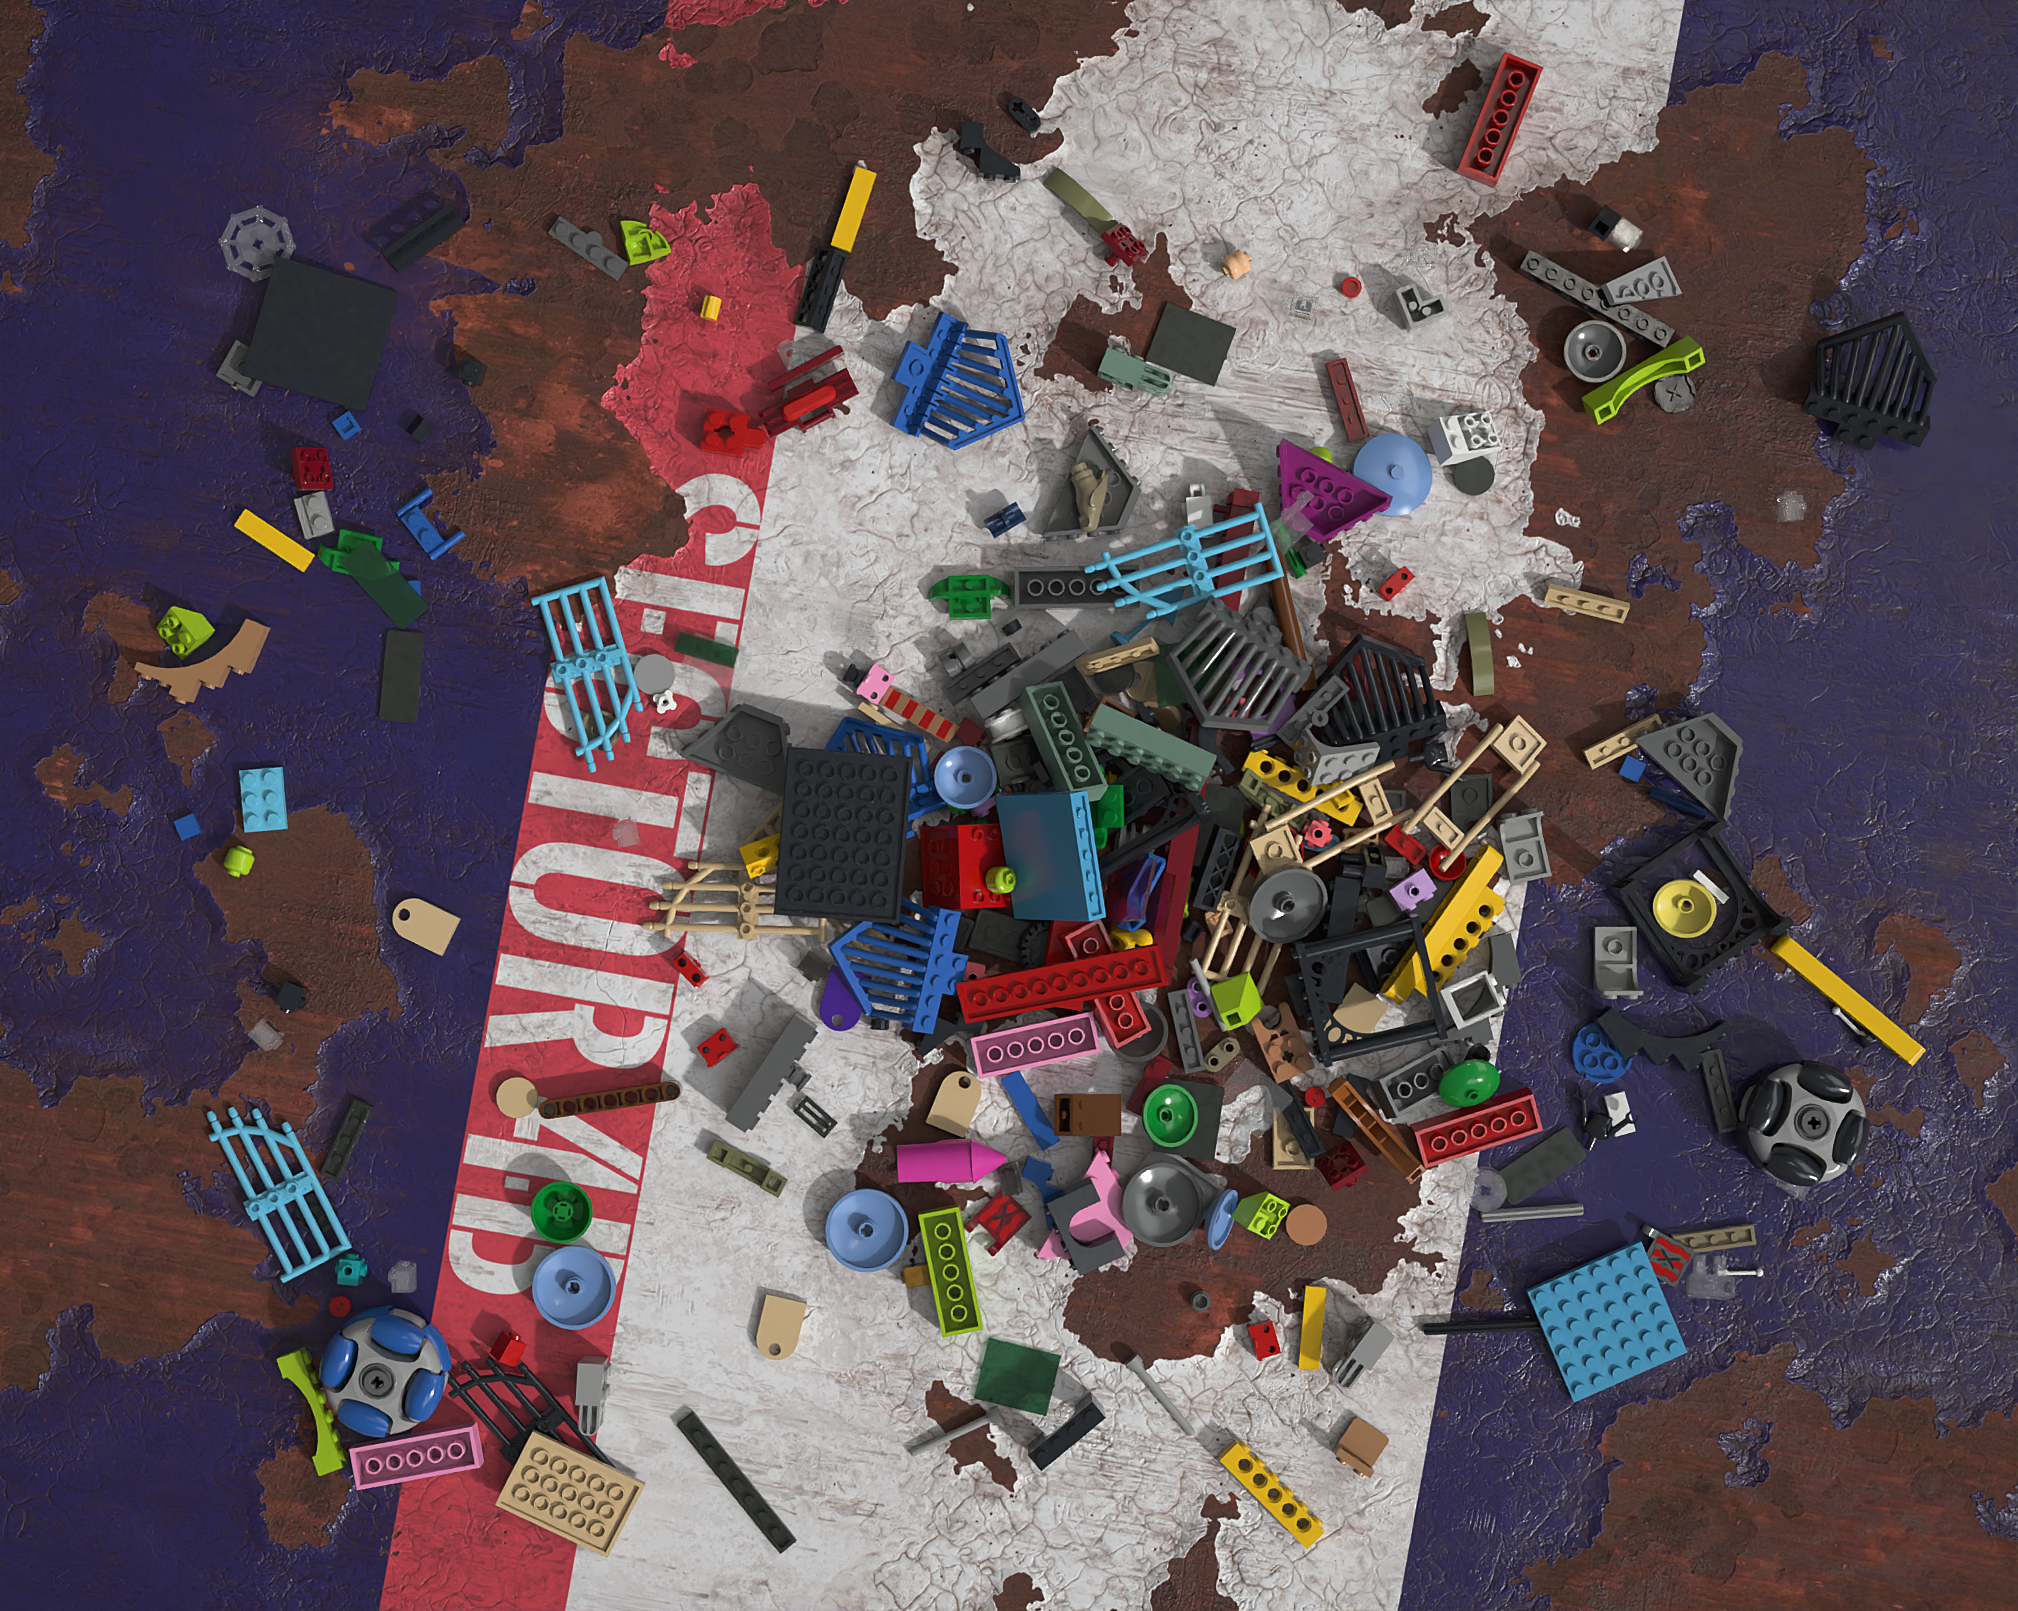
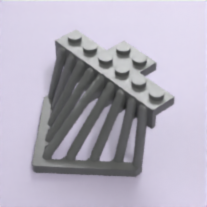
M1211 595L1207 599L1202 611L1194 620L1198 624L1170 651L1165 660L1203 727L1266 732L1271 727L1291 692L1297 693L1308 680L1312 667L1305 660L1294 655L1290 649L1279 644L1283 633L1276 626L1270 625L1259 614L1251 610L1243 618L1240 613L1227 607L1222 600ZM1204 629L1208 630L1209 633L1181 663L1177 656ZM1218 637L1220 639L1218 644L1189 679L1185 672L1187 668L1213 639ZM1229 645L1228 654L1198 694L1194 686L1224 648ZM1240 653L1241 657L1238 664L1210 707L1206 710L1203 704L1204 700L1237 654ZM1251 661L1252 665L1224 710L1219 716L1214 715L1248 662ZM1261 668L1263 670L1262 675L1235 717H1229ZM1272 676L1273 682L1250 718H1244ZM1283 684L1285 688L1267 717L1259 719L1280 685Z

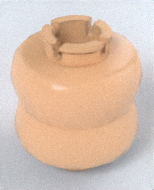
M1236 249L1230 255L1222 258L1223 266H1220L1227 278L1230 276L1235 280L1242 274L1250 271L1249 263H1252V260L1246 251L1243 253L1240 249Z

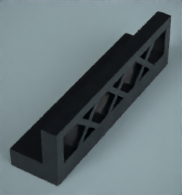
M448 204L385 249L383 253L396 270L401 273L467 225L455 208Z
M818 246L793 323L794 325L824 334L849 255L836 248ZM824 252L828 253L827 258L822 263ZM821 273L820 279L816 282V276ZM814 292V298L809 301L810 295ZM808 312L806 322H802L804 314Z
M1214 824L1187 901L1189 904L1216 913L1243 834ZM1226 834L1236 837L1233 845L1228 848L1224 845ZM1226 854L1228 861L1226 865L1219 868L1217 859L1219 856ZM1218 873L1221 881L1218 885L1212 887L1210 883L1211 876ZM1210 893L1214 897L1211 907L1202 904L1204 896Z

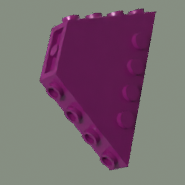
M1284 438L1277 445L1276 456L1280 458L1277 475L1281 477L1278 493L1282 497L1280 516H1283L1284 524L1318 542L1326 539L1330 541L1343 530L1345 532L1349 531L1355 526V523L1359 521L1365 522L1378 511L1380 513L1384 512L1390 507L1393 496Z

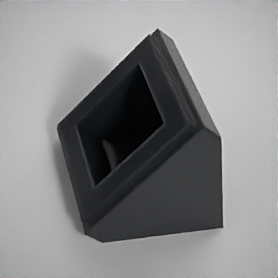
M418 414L406 431L423 444L435 427Z
M1188 917L1181 928L1180 936L1193 944L1204 927Z

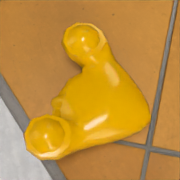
M1116 922L1110 923L1108 936L1115 951L1135 948V943L1139 946L1153 943L1152 936L1147 930L1137 929L1133 933L1117 927Z

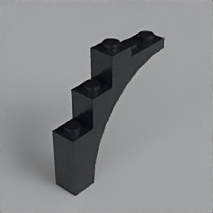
M1608 1005L1591 1017L1620 1057L1631 1059L1639 1053L1638 1050L1640 1049L1651 1064L1658 1066L1668 1062L1669 1056H1671L1680 1069L1685 1072L1697 1070L1701 1066L1700 1063L1704 1061L1700 1053L1708 1051L1714 1041L1724 1038L1728 1034L1727 1031L1732 1028L1727 1021L1719 1019L1707 1028L1692 1034L1658 1036L1636 1028L1626 1021L1614 1007Z

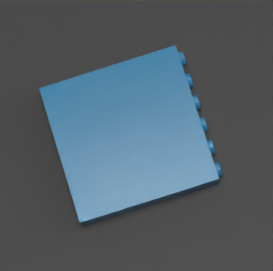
M1087 790L1016 792L996 796L1006 866L1014 870L1017 879L1016 886L1011 891L1014 918L1063 921H1093L1105 918L1106 912Z

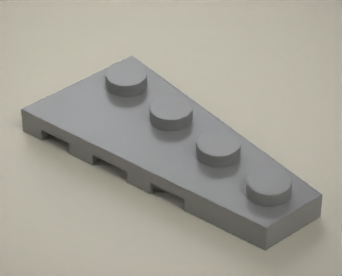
M1665 256L1601 286L1610 305L1682 294Z

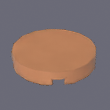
M1308 1203L1292 1208L1287 1214L1285 1221L1286 1231L1290 1238L1297 1244L1305 1246L1313 1245L1320 1241L1327 1229V1221L1323 1212L1315 1205Z

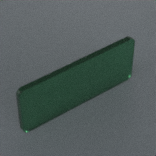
M370 540L363 541L342 560V566L399 628L405 629L428 609L426 601Z

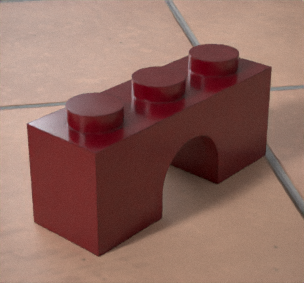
M966 717L958 725L960 727L955 734L961 740L962 746L975 747L977 745L979 747L986 738L983 735L985 730ZM943 751L938 753L929 766L933 771H935L939 760L945 754Z
M1159 1054L1149 1059L1137 1087L1134 1088L1125 1108L1141 1116L1146 1097L1153 1089L1162 1085L1173 1062Z

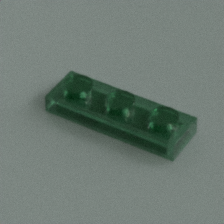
M679 632L674 652L732 669L735 668L740 651L738 648Z

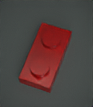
M1395 824L1383 840L1413 866H1416L1428 850L1410 834L1404 835L1401 832L1402 827Z

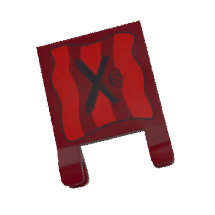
M1002 1188L965 1224L964 1228L970 1233L980 1223L997 1240L987 1250L991 1256H995L1032 1216Z

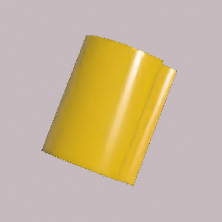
M705 295L700 317L710 321H717L722 300L714 296Z

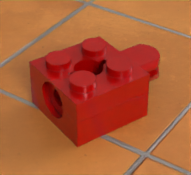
M707 408L700 449L707 453L743 459L745 447L762 448L766 443V435L759 428L749 427L750 417L747 414Z

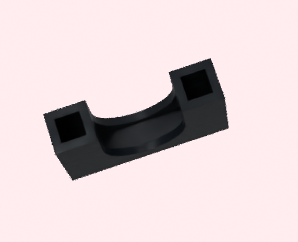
M1090 1176L1044 1197L1047 1204L1043 1206L1048 1217L1053 1216L1055 1220L1052 1226L1056 1235L1061 1234L1063 1238L1060 1243L1064 1252H1069L1072 1257L1068 1260L1073 1271L1077 1270L1081 1276L1125 1256L1115 1230L1091 1241L1079 1240L1070 1233L1069 1227L1073 1216L1080 1210L1101 1201Z
M1092 1392L1075 1405V1412L1062 1426L1049 1435H1046L1043 1431L1027 1444L1028 1456L1040 1471L1044 1470L1106 1418L1104 1407Z

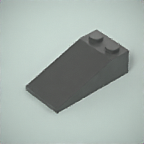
M1446 1046L1435 1048L1369 1081L1385 1118H1398L1438 1096L1440 1078L1455 1063Z

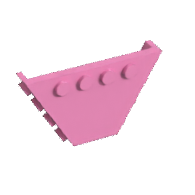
M1097 1146L1095 1149L1096 1154L1081 1180L1089 1176L1091 1177L1101 1201L1077 1212L1070 1222L1069 1230L1075 1238L1082 1241H1091L1115 1230L1124 1250L1132 1236V1233L1124 1223L1121 1213V1196L1125 1184L1121 1186L1118 1181L1120 1176L1115 1167L1110 1168L1107 1163L1110 1161L1105 1150L1100 1151ZM1052 1228L1042 1246L1036 1250V1256L1042 1260H1051L1053 1257H1061L1064 1260L1072 1258L1069 1252H1064L1060 1243L1063 1238L1061 1234L1056 1235L1054 1228Z

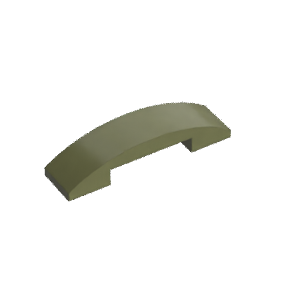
M1058 167L1044 181V184L1051 191L1066 201L1099 235L1102 236L1105 231L1118 224L1114 217L1090 193Z
M1486 613L1464 614L1472 670L1473 696L1494 694L1493 659Z
M1245 769L1238 787L1245 797L1260 811L1265 803L1270 804L1271 810L1267 815L1268 817L1273 819L1297 807L1294 803L1287 804L1262 784L1263 779L1251 769ZM1304 812L1290 819L1287 822L1288 826L1296 832H1301L1308 814Z
M715 1140L706 1157L719 1166L726 1167L760 1186L761 1189L779 1198L788 1181L786 1177L769 1166L719 1140Z

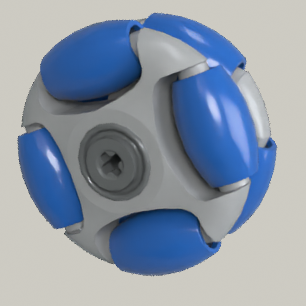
M390 1305L376 1306L352 1316L343 1324V1330L337 1331L330 1339L321 1358L319 1379L323 1382L324 1391L331 1407L335 1412L339 1413L338 1419L343 1424L363 1435L386 1437L387 1433L395 1434L406 1431L421 1421H426L433 1414L445 1390L449 1375L448 1370L452 1368L451 1355L445 1338L432 1322L426 1323L421 1317L405 1310L394 1309Z

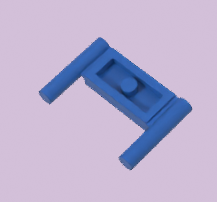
M428 486L399 508L396 513L401 517V520L430 558L435 560L464 538L466 534L460 529L446 541L440 536L418 507L421 502L434 493Z

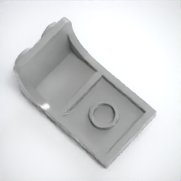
M1307 728L1303 729L1299 738V743L1294 752V760L1311 786L1347 781L1373 768L1380 746L1377 742L1344 747H1330L1316 740Z
M1537 808L1521 810V815H1517L1516 812L1502 814L1501 819L1496 820L1510 885L1552 876L1541 828V816L1544 814L1543 811H1537Z
M1593 927L1594 993L1600 994V998L1617 999V995L1625 999H1638V995H1643V991L1640 990L1637 981V927Z

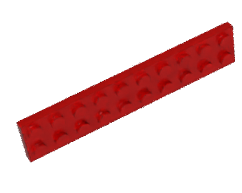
M1156 943L960 981L956 983V988L965 1023L967 1024L1166 986L1168 981L1159 944Z

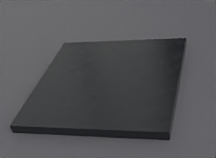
M276 256L242 376L365 412L399 293Z

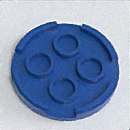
M1594 1022L1582 1027L1574 1036L1571 1044V1060L1575 1069L1584 1078L1595 1083H1610L1617 1080L1629 1070L1633 1058L1625 1059L1620 1057Z

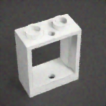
M1485 970L1440 991L1458 1030L1505 1010L1503 1005L1506 1004V1001L1501 992L1497 994L1494 988L1497 982L1492 973L1488 975ZM1485 979L1497 1006L1463 1021L1451 993Z

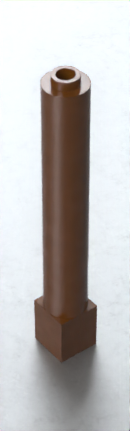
M1266 544L1263 545L1260 553L1268 551ZM1275 545L1284 576L1268 581L1267 584L1279 631L1283 633L1281 643L1283 647L1290 649L1298 658L1307 662L1280 545ZM1270 559L1262 561L1265 573L1274 571ZM1309 665L1312 667L1308 680L1297 693L1292 691L1290 695L1305 694L1318 689L1313 665Z

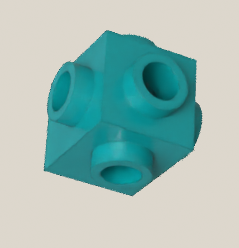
M349 1253L337 1261L335 1273L338 1274L337 1284L359 1286L367 1273V1264H364L365 1258H359L358 1254Z

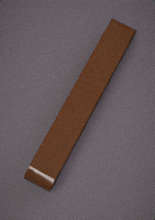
M669 1080L551 1098L540 1104L539 1114L542 1118L554 1119L672 1101L682 1094L683 1087L679 1081ZM669 1085L676 1086L678 1090L676 1095L673 1096L668 1093L667 1087ZM648 1088L656 1090V1098L651 1099L648 1097ZM628 1091H633L636 1094V1101L631 1102L627 1099L626 1094ZM608 1094L615 1096L616 1103L614 1105L607 1103L606 1096ZM588 1097L595 1100L594 1108H589L586 1105ZM569 1100L574 1103V1111L566 1109V1101ZM546 1104L554 1106L553 1114H548L545 1111Z

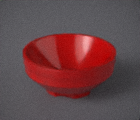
M1442 844L1437 845L1431 851L1428 858L1431 873L1438 879L1445 881L1458 878L1466 868V856L1463 851L1451 864L1450 869L1442 872L1438 868L1439 861L1445 859L1451 851L1447 850Z

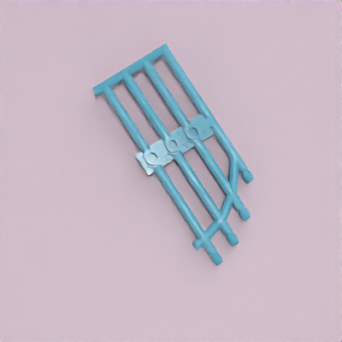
M1261 502L1253 505L1254 512L1196 530L1194 524L1174 530L1176 537L1111 557L1109 552H1104L1101 554L1103 560L1084 567L1085 573H1091L1094 570L1108 568L1113 579L1097 584L1098 591L1120 586L1130 594L1115 600L1116 607L1137 601L1156 607L1155 610L1145 613L1147 619L1205 602L1211 595L1218 598L1284 576ZM1258 519L1261 528L1260 532L1202 550L1199 541L1200 537ZM1264 539L1268 551L1208 569L1206 557ZM1178 544L1182 557L1122 576L1115 566L1116 564ZM1268 559L1271 560L1274 569L1272 572L1222 588H1214L1212 577ZM1184 564L1188 573V577L1141 592L1128 583ZM1190 584L1195 595L1171 604L1152 597Z
M604 576L531 598L533 606L540 605L556 662L550 663L556 684L563 683L581 746L575 748L577 756L584 754L590 773L596 772L591 750L602 744L607 760H614V753L611 750L609 738L618 727L620 733H622L621 737L624 743L630 742V734L628 733L625 717L632 701L637 713L643 711V705L640 702V695ZM599 586L616 643L606 647L603 646L587 589ZM577 592L580 594L596 649L587 653L583 652L567 595ZM557 598L560 600L576 656L567 659L563 657L547 603ZM622 664L629 687L622 705L620 704L610 667ZM600 670L603 672L616 716L607 729L590 673ZM580 676L583 678L600 735L588 742L570 679Z
M234 1107L229 1108L228 1113L235 1127L227 1129L221 1127L213 1111L207 1113V1118L214 1130V1133L209 1134V1138L212 1142L219 1140L249 1199L243 1203L252 1221L259 1219L286 1272L280 1275L283 1283L352 1248L288 1122L282 1124V1129L286 1132L285 1136L268 1128L258 1108L252 1110V1115L256 1119L258 1127L244 1125ZM249 1134L263 1135L286 1181L274 1186ZM240 1135L267 1189L265 1192L256 1196L227 1138L228 1136ZM275 1141L293 1148L304 1170L303 1172L295 1176L292 1175ZM311 1190H314L341 1243L332 1249L329 1248L303 1197L304 1194ZM294 1199L323 1253L311 1259L285 1207V1204ZM275 1209L278 1210L304 1262L294 1269L266 1216L267 1213Z

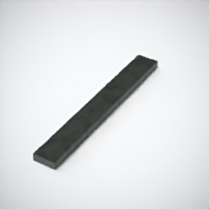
M692 1411L681 1420L677 1427L777 1551L781 1554L797 1541L795 1536L696 1413Z

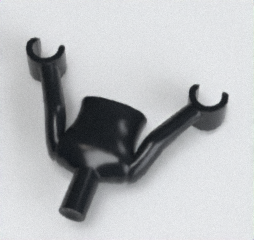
M1449 717L1446 719L1447 731L1456 728V726L1450 727L1448 725V720L1455 719L1454 717ZM1447 731L1431 735L1422 742L1421 753L1408 755L1409 763L1423 761L1428 770L1450 775L1454 769L1438 765L1440 763H1448L1444 741L1432 743ZM1458 777L1457 779L1458 782H1465L1468 780V778L1461 779L1460 777Z
M1582 1088L1577 1089L1576 1097L1580 1100L1581 1125L1584 1131L1590 1135L1584 1148L1592 1151L1597 1139L1609 1140L1627 1124L1638 1122L1639 1115L1636 1116L1635 1121L1630 1120V1111L1626 1114L1625 1119L1609 1130L1614 1119L1596 1110H1593V1114L1588 1121L1586 1099L1590 1096V1092L1588 1091L1586 1096L1582 1097L1580 1095Z

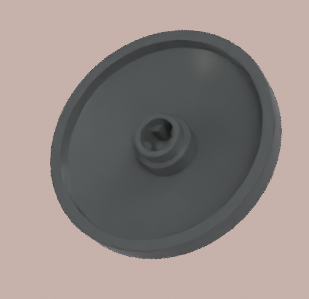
M1289 865L1277 868L1263 876L1252 889L1246 908L1249 924L1261 938L1272 943H1289L1299 940L1309 934L1323 918L1328 900L1326 887L1317 874L1306 867Z
M1153 1163L1139 1169L1127 1181L1121 1196V1213L1126 1227L1138 1240L1151 1246L1170 1247L1185 1241L1198 1227L1203 1214V1196L1197 1181L1185 1169L1169 1163Z

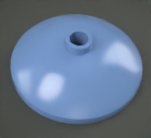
M961 746L951 749L941 757L935 769L934 781L939 795L945 802L957 808L970 809L980 806L990 798L996 787L997 773L994 763L986 753L975 747ZM964 774L969 775L970 780L968 782L962 781Z
M1233 1189L1222 1192L1204 1212V1231L1207 1244L1211 1249H1219L1224 1244L1232 1228L1234 1219L1231 1216L1238 1206V1194Z

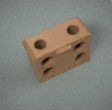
M1370 827L1342 828L1343 841ZM1378 833L1343 852L1358 854L1360 853L1362 843L1369 844L1373 842L1374 845H1378Z

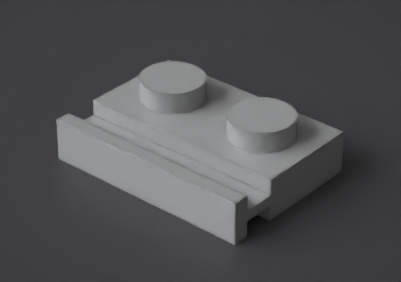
M324 491L294 499L305 539L308 540L313 537L336 532Z

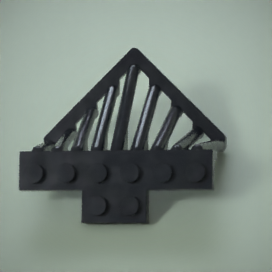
M1900 311L1818 340L1816 344V382L1810 381L1809 392L1801 405L1800 412L1837 422L1832 433V439L1872 450L1879 436L1917 447L1921 446L1930 430V416L1927 415L1934 386L1937 382V374L1906 313ZM1893 327L1875 382L1867 397H1865L1881 335L1885 329ZM1902 330L1904 335L1901 339L1886 390L1879 401L1878 397ZM1873 334L1860 382L1854 393H1852L1861 341L1863 337ZM1853 341L1843 388L1839 389L1841 349L1843 344ZM1910 346L1912 351L1908 356V362L1897 397L1890 404L1908 347ZM1833 348L1830 383L1828 386L1825 385L1824 351ZM1916 361H1918L1920 366L1916 370L1908 404L1905 408H1902ZM1925 375L1926 388L1924 391L1920 410L1915 412L1916 403Z
M1360 633L1353 638L1316 679L1318 689L1334 673L1343 681L1340 671L1345 665L1347 666L1362 713V723L1358 722L1351 700L1346 692L1341 697L1351 726H1345L1334 704L1329 709V712L1338 730L1333 731L1327 722L1326 725L1321 726L1325 734L1320 735V739L1324 745L1330 747L1377 742L1380 749L1373 766L1407 757L1409 755L1408 742L1447 731L1446 713L1440 700L1435 701L1426 662L1422 656ZM1367 649L1372 650L1388 707V715L1386 716ZM1358 651L1374 704L1376 719L1371 717L1353 657ZM1382 654L1388 656L1400 701L1399 712L1397 711ZM1397 660L1403 662L1414 703L1412 708L1409 706ZM1412 666L1417 667L1427 700L1425 704H1422ZM1318 689L1305 693L1306 699L1308 700Z

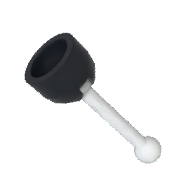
M1835 1006L1832 1008V1013L1838 1015L1857 1033V1042L1863 1049L1874 1041L1876 1037L1871 1032L1866 1030L1860 1031L1840 1012L1839 1007Z

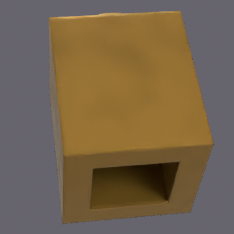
M927 1261L904 1265V1271L900 1272L902 1284L906 1283L907 1289L932 1284Z

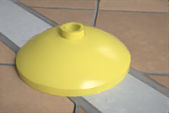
M1676 879L1667 882L1658 890L1653 901V912L1657 922L1665 931L1677 937L1692 938L1705 933L1712 926L1716 917L1717 909L1714 897L1706 887L1693 880ZM1684 901H1689L1690 905H1686Z

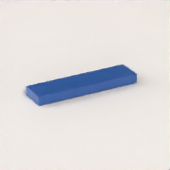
M1019 1070L1014 1071L1002 1078L1001 1081L1041 1150L1044 1151L1060 1142L1059 1137L1054 1136L1052 1125Z

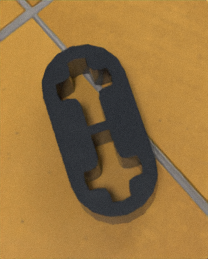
M1022 98L1012 99L1008 106L1010 115L1027 133L1038 132L1041 127V119L1038 114ZM1014 104L1022 105L1023 115L1018 110L1016 112L1013 111ZM1026 117H1028L1031 121L1035 119L1036 127H1028V120L1026 119Z

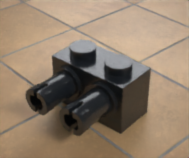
M1362 843L1360 853L1358 854L1339 853L1338 863L1341 865V876L1359 878L1362 887L1382 889L1387 871L1382 846Z

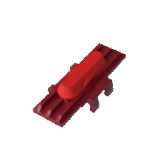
M844 368L817 383H814L813 379L810 378L786 390L789 397L759 411L758 414L770 438L799 425L804 434L809 428L831 417L832 419L836 418L832 408L853 398L859 392L847 368ZM826 405L827 411L802 423L801 416L820 406Z

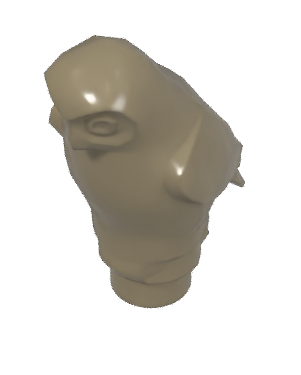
M1085 462L1070 468L1072 473L1071 481L1075 488L1076 504L1080 514L1078 518L1080 529L1091 532L1097 528L1107 491L1108 475L1105 473V469L1098 472L1097 478H1095L1093 471L1088 469Z

